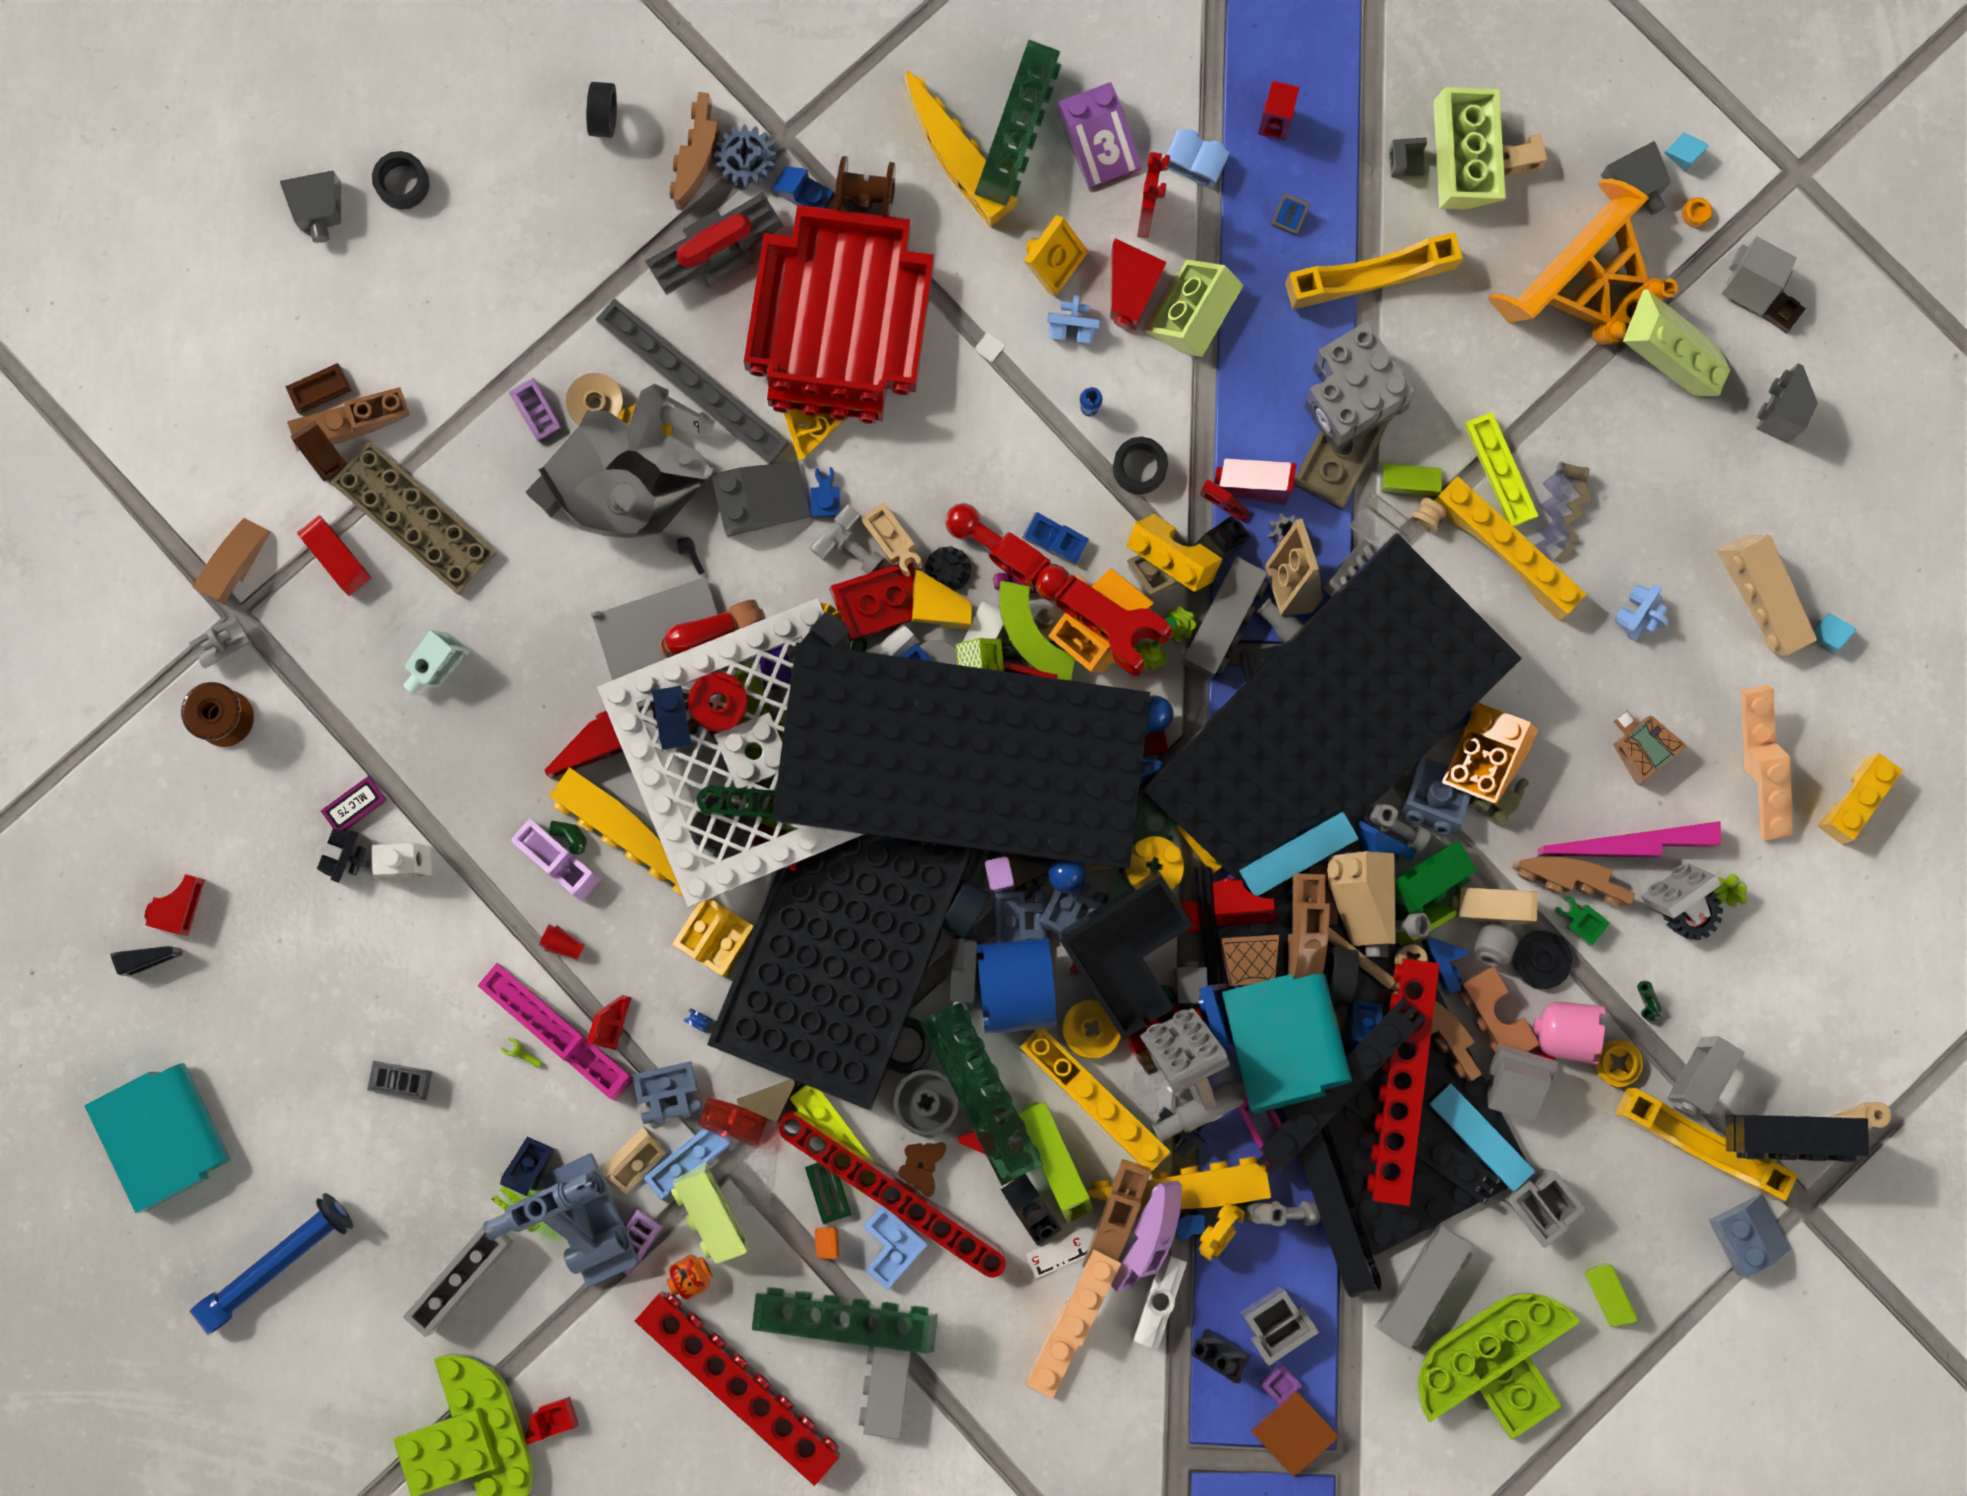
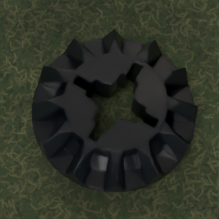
M953 546L939 547L929 555L925 564V574L956 591L962 588L970 578V559L963 550ZM943 558L950 565H956L953 569V579L948 576L947 572H939L943 568Z

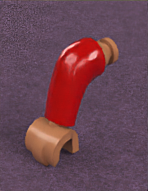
M755 599L746 600L729 607L728 612L674 625L666 631L665 638L659 642V650L665 657H672L766 619L764 611L759 609Z

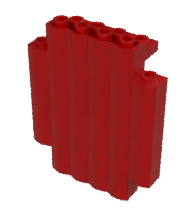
M797 205L792 236L764 233L743 362L745 370L749 371L751 375L756 377H765L767 375L769 386L767 401L768 406L773 407L774 411L789 413L790 410L802 411L803 415L809 417L829 414L832 419L841 421L847 420V417L859 418V421L862 423L875 424L876 421H883L887 389H891L897 395H909V392H916L934 269V255L908 251L911 231L910 219Z

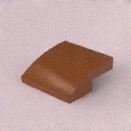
M1296 1390L1274 1411L1271 1410L1251 1430L1293 1477L1315 1460L1339 1437Z

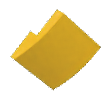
M710 898L698 903L672 945L726 978L747 946L755 926Z

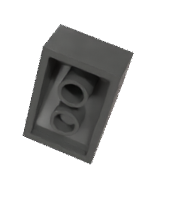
M798 461L739 467L711 474L727 537L811 517Z

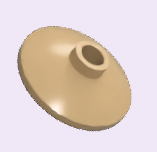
M588 373L580 376L570 385L566 393V409L571 419L578 425H580L587 410H602L618 417L623 408V394L619 385L611 377L601 373ZM594 400L601 401V405L598 408L591 407V403Z

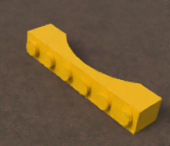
M1451 232L1427 238L1399 251L1365 261L1334 266H1314L1290 272L1285 286L1292 310L1456 270L1463 257L1456 233Z
M1458 476L1434 500L1447 510L1446 518L1450 522L1477 538L1498 555L1520 577L1537 601L1559 621L1568 615L1586 596L1587 593Z
M1637 1088L1626 1089L1614 1115L1773 1200L1786 1202L1799 1175L1766 1157L1765 1159L1736 1158V1152L1726 1151L1725 1138L1695 1123L1664 1102Z

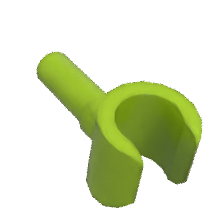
M507 1038L515 1045L514 1050L511 1052L501 1047V1051L505 1055L511 1057L518 1056L536 1068H539L542 1064L541 1061L522 1049L523 1046L519 1040Z

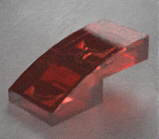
M708 1098L698 1126L723 1138L730 1135L755 1147L760 1142L768 1119L744 1107Z

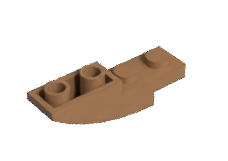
M698 92L697 102H692L691 119H695L694 129H689L688 146L680 145L679 155H674L673 171L677 172L676 182H671L670 199L674 200L678 210H683L701 188L712 166L714 153L717 150L716 143L719 141L720 130L717 121H710L712 101L709 93Z
M401 387L345 401L342 407L289 420L287 424L291 435H293L313 421H316L332 444L335 445L395 423L409 416V411Z
M1536 857L1519 860L1512 865V869L1518 871L1517 875L1520 878L1530 882H1534L1535 879L1545 883V889L1556 894L1572 891L1574 885H1577V891L1589 896H1593L1595 893L1604 897L1603 902L1615 908L1631 905L1635 893L1609 882L1613 870L1587 861L1566 857Z
M1293 874V934H1288V975L1293 974L1296 979L1313 974H1323L1330 917V904L1325 903V875Z
M1398 983L1391 987L1394 991L1393 994H1397ZM1409 985L1405 988L1408 998L1416 999L1422 994L1421 991ZM1435 1001L1431 1034L1435 1033L1437 1036L1434 1038V1041L1441 1052L1444 1054L1447 1052L1453 1060L1451 1067L1460 1079L1464 1077L1466 1081H1473L1482 1075L1466 1051V1048L1475 1043V1041L1461 1023L1441 1004ZM1413 1013L1409 1019L1414 1022L1417 1014Z
M1125 1159L1121 1160L1082 1267H1085L1093 1249L1117 1261L1119 1260L1139 1211L1141 1198L1149 1179L1151 1168Z

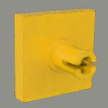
M1055 215L1039 239L1031 238L1027 242L1026 252L1028 254L1023 261L1049 294L1057 296L1086 256L1088 250L1063 217Z

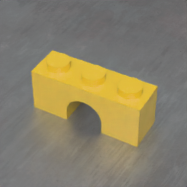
M1156 514L1135 522L1126 547L1194 592L1213 582L1222 561L1221 557L1201 544L1193 547L1178 544L1173 540L1177 528Z
M1880 753L1866 757L1850 780L1854 783L1851 789L1839 802L1832 805L1818 827L1841 844L1854 841L1903 770Z

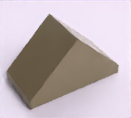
M790 1079L737 1098L736 1100L738 1105L778 1123L797 1083L795 1080Z

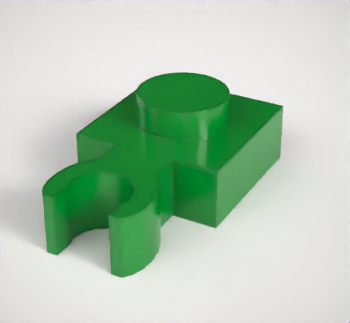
M1564 897L1563 900L1568 902L1570 906L1569 911L1565 912L1558 906L1555 908L1556 913L1562 917H1568L1571 922L1566 928L1588 946H1593L1610 922L1588 904L1584 905L1580 910L1574 899Z

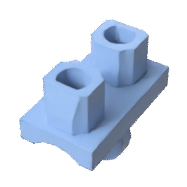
M1074 295L1073 303L1061 302V310L1072 311L1071 315L1048 313L1047 322H1050V338L1065 340L1067 325L1078 326L1077 342L1092 343L1095 328H1099V319L1077 316V312L1089 314L1090 305L1079 304L1080 295Z
M1653 584L1651 589L1636 585L1629 596V601L1638 605V610L1634 613L1622 607L1618 612L1615 622L1627 631L1629 639L1636 641L1644 627L1646 631L1653 633L1656 626L1666 628L1668 625V619L1663 616L1667 607L1659 605L1662 600V596L1659 594L1661 592L1660 587Z

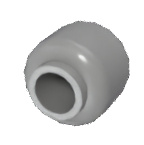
M1496 922V924H1488L1482 928L1474 949L1481 963L1489 967L1499 968L1501 965L1504 966L1510 963L1518 944V938L1512 932V928L1509 925Z

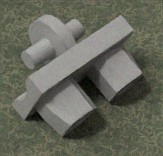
M236 616L215 628L208 629L206 633L189 642L201 666L205 669L251 643Z

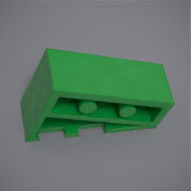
M1459 840L1449 844L1395 878V916L1397 919L1412 913L1423 912L1425 910L1423 906L1431 901L1435 904L1448 896L1446 890L1452 886L1458 889L1471 881L1469 875L1477 871V868Z

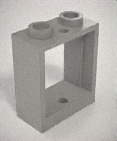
M1719 1036L1701 1037L1667 1096V1099L1674 1102L1673 1108L1687 1116L1690 1114L1698 1116V1114L1710 1115L1745 1052Z

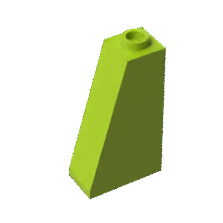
M1033 1102L1022 1108L1023 1112L1018 1113L1019 1119L1066 1223L1068 1224L1093 1212L1090 1198L1046 1103L1042 1102L1039 1104L1038 1102Z

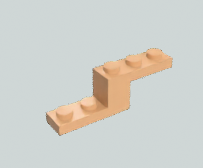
M1770 685L1740 690L1744 770L1758 784L1760 837L1766 841L1792 836L1790 756L1776 743L1774 689Z
M1093 1249L1069 1301H1065L1026 1382L1027 1386L1054 1398L1078 1346L1082 1347L1121 1262Z

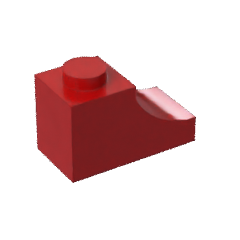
M185 874L180 885L171 894L162 898L153 897L152 902L147 905L145 910V926L188 936L205 879Z
M1226 878L1220 882H1213L1214 908L1218 927L1277 922L1274 898H1261L1251 894L1245 889L1243 880Z

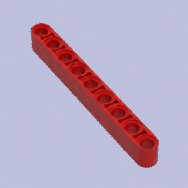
M789 1111L783 1115L779 1124V1133L785 1141L983 1275L995 1278L1004 1272L1006 1260L1004 1252L999 1246L803 1113ZM795 1119L801 1124V1130L797 1133H790L785 1128V1122ZM820 1136L826 1141V1147L821 1150L813 1149L810 1145V1139ZM845 1153L851 1158V1163L846 1167L838 1166L834 1160L835 1156ZM865 1170L873 1171L876 1175V1180L866 1184L860 1180V1173ZM890 1187L898 1188L901 1196L896 1200H889L884 1195L885 1190ZM914 1204H920L925 1207L926 1212L921 1217H914L909 1212L910 1207ZM939 1221H946L950 1224L951 1228L947 1233L940 1234L934 1230L935 1224ZM964 1238H971L976 1244L973 1249L965 1251L959 1247V1242ZM989 1255H996L1000 1258V1263L996 1267H988L984 1264V1259Z

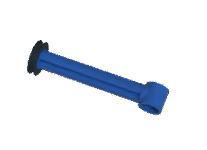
M324 1193L323 1199L318 1198L316 1200L319 1211L220 1292L211 1293L189 1311L207 1335L212 1334L233 1317L232 1312L334 1229L341 1234H346V1228H353V1222L349 1214L333 1196Z

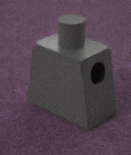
M1655 141L1608 164L1602 172L1601 177L1603 179L1623 181L1646 194L1649 199L1644 205L1651 216L1666 207L1659 194L1664 192L1669 186L1670 178Z
M334 170L281 180L280 184L295 224L301 231H311L313 242L323 243L330 239L328 227L341 224V180Z

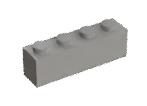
M1236 556L1182 664L1212 679L1216 672L1222 674L1229 661L1225 654L1229 646L1235 649L1243 633L1239 632L1238 629L1242 621L1249 622L1255 610V607L1251 606L1255 596L1261 598L1268 585V582L1264 581L1268 572Z
M1437 1224L1374 1327L1409 1349L1413 1345L1417 1346L1425 1335L1426 1331L1423 1328L1428 1319L1433 1320L1441 1308L1439 1301L1444 1293L1449 1294L1457 1282L1454 1276L1459 1268H1465L1472 1257L1470 1250L1473 1245L1447 1228Z
M482 1226L407 1311L403 1318L424 1337L433 1334L514 1242L507 1234L501 1235L495 1240H489L485 1234L496 1228L484 1231Z
M880 1308L879 1315L872 1316L870 1333L876 1334L875 1346L869 1345L867 1364H872L871 1377L865 1376L863 1395H868L867 1407H861L859 1426H864V1435L900 1439L915 1312Z

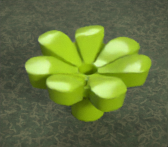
M1729 874L1726 880L1717 877L1721 885L1712 892L1717 895L1716 898L1720 899L1721 903L1727 900L1729 906L1735 907L1737 902L1740 904L1747 902V895L1745 894L1747 886L1745 883H1738L1739 877L1736 874Z

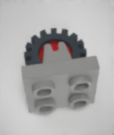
M1689 863L1676 867L1670 876L1663 881L1652 884L1648 891L1641 895L1646 906L1665 914L1663 915L1664 920L1668 921L1666 925L1673 932L1690 940H1702L1701 936L1705 938L1711 936L1708 930L1715 932L1718 929L1714 926L1715 922L1721 923L1722 918L1717 916V914H1723V908L1718 906L1722 903L1720 899L1716 898L1717 895L1712 892L1721 885L1716 875Z

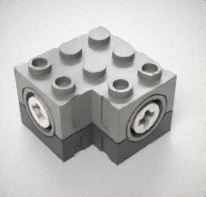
M1368 321L1319 349L1313 368L1318 378L1320 377L1323 382L1309 389L1305 409L1336 453L1343 450L1346 445L1352 444L1366 436L1374 428L1377 429L1386 422H1389L1397 414L1400 415L1407 411L1415 393V389L1407 382L1404 373L1395 360H1392L1388 354L1389 351L1380 338L1374 334L1373 328Z

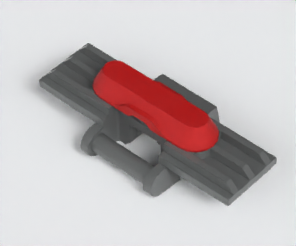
M762 192L723 216L720 215L718 210H715L683 229L684 239L645 262L666 295L701 275L711 288L716 285V281L746 263L749 265L754 263L755 261L747 248L762 240L764 233L772 234L784 227V225ZM725 248H729L730 251L736 249L741 251V254L708 272L706 267L711 263L710 258Z

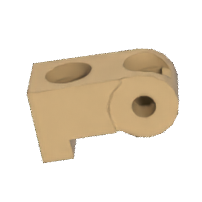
M1541 133L1530 135L1526 144L1514 147L1503 145L1504 176L1543 169L1547 157Z
M1865 1102L1830 1117L1868 1118V1129L1882 1128L1889 1124L1891 1111L1882 1102Z

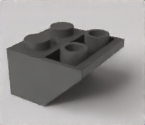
M1799 363L1790 370L1786 369L1780 379L1776 378L1768 391L1772 396L1768 403L1765 402L1757 414V418L1760 421L1756 429L1785 443H1789L1807 428L1818 404L1804 366Z

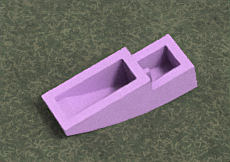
M531 818L527 820L511 839L518 848L580 901H583L601 881V878Z

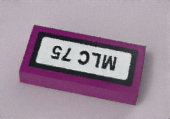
M367 776L323 808L321 813L333 829L346 831L386 802L387 799L372 778Z

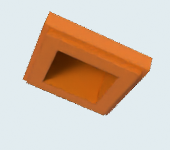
M836 1226L816 1228L814 1232L817 1258L836 1259L840 1255L838 1228Z

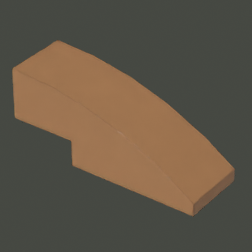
M243 518L212 555L192 588L225 605L238 581L243 582L268 538L270 531Z

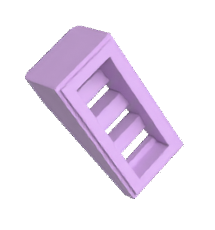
M534 378L509 391L511 398L537 442L563 429ZM534 390L536 395L523 402L520 401L519 397ZM540 400L541 405L528 412L524 408ZM545 409L547 415L534 422L531 420L530 417ZM550 419L552 420L553 425L538 432L537 426Z
M1007 857L986 861L985 868L992 891L1004 892L1013 886L1014 881Z
M641 1209L635 1212L625 1227L628 1236L632 1231L645 1240L644 1244L641 1245L629 1236L632 1246L639 1250L636 1254L639 1262L664 1226ZM637 1222H640L649 1228L651 1233L648 1235L635 1225ZM637 1265L622 1272L631 1276Z

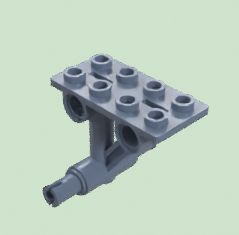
M592 1153L541 1176L544 1190L509 1206L504 1214L483 1223L484 1231L496 1228L485 1234L489 1240H495L497 1237L510 1231L521 1232L540 1222H544L567 1239L570 1247L564 1251L565 1263L573 1274L581 1272L588 1287L639 1264L638 1257Z

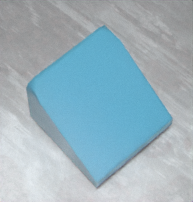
M1684 132L1664 153L1681 169L1686 171L1704 153L1709 145Z
M1828 613L1813 631L1817 638L1816 641L1830 653H1834L1840 650L1856 631V628Z

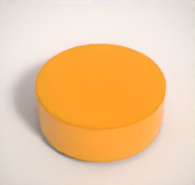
M1701 197L1690 199L1682 209L1683 221L1688 226L1694 228L1704 226L1712 217V206L1706 199Z

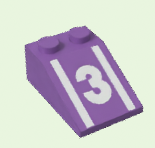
M1112 82L1059 101L1057 115L1089 190L1142 169L1123 108Z

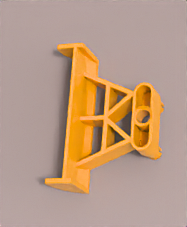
M1602 179L1598 186L1611 201L1517 299L1503 294H1491L1488 300L1508 323L1534 319L1549 304L1593 324L1592 337L1597 344L1610 345L1622 343L1643 290L1648 289L1662 301L1665 297H1673V293L1676 294L1678 291V284L1673 279L1648 278L1630 221L1631 216L1649 197L1634 186L1623 181ZM1615 234L1619 251L1602 267L1594 258V255ZM1624 264L1627 275L1615 274ZM1581 269L1591 279L1572 300L1558 295ZM1609 283L1630 285L1628 290L1610 307ZM1590 299L1592 310L1584 306ZM1628 306H1629L1630 309H1631V316H1630V317H1629L1628 314H1627V308H1628Z

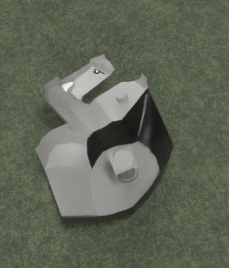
M654 383L641 390L628 425L612 413L602 410H587L578 428L549 461L538 470L565 514L580 530L619 538L643 537L662 533L704 484L714 467L710 468L703 460L700 452L671 436L662 434V425L668 423L700 438L709 439L713 432L715 421L706 413H697L668 397L669 390Z

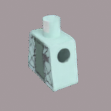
M430 630L404 666L412 675L403 686L415 696H418L425 686L438 687L464 659L469 650L449 633Z

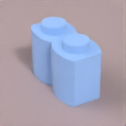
M1178 129L1166 154L1171 157L1168 170L1188 177L1205 187L1214 189L1230 152L1220 142L1202 140L1200 135L1194 130Z

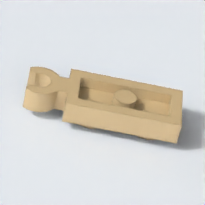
M882 503L860 518L864 527L893 565L899 561V566L905 576H910L907 568L909 563L914 562L919 568L923 567L920 557L913 553L916 550L915 544L885 503Z

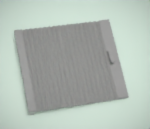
M704 577L602 612H593L591 616L596 626L611 678L615 680L667 659L659 650V642L665 638V633L670 627L717 615L718 612L707 578ZM729 667L718 672L727 673ZM735 668L731 674L732 676L737 673ZM696 681L683 686L691 689ZM646 701L637 704V707H644Z

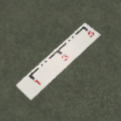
M1098 1222L1026 1253L1025 1255L1035 1278H1040L1085 1258ZM1131 1231L1128 1238L1134 1236L1135 1234Z

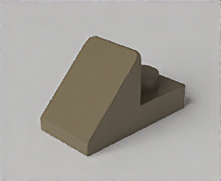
M1140 555L1127 560L1129 569L1141 585L1143 594L1149 599L1177 586L1173 577Z

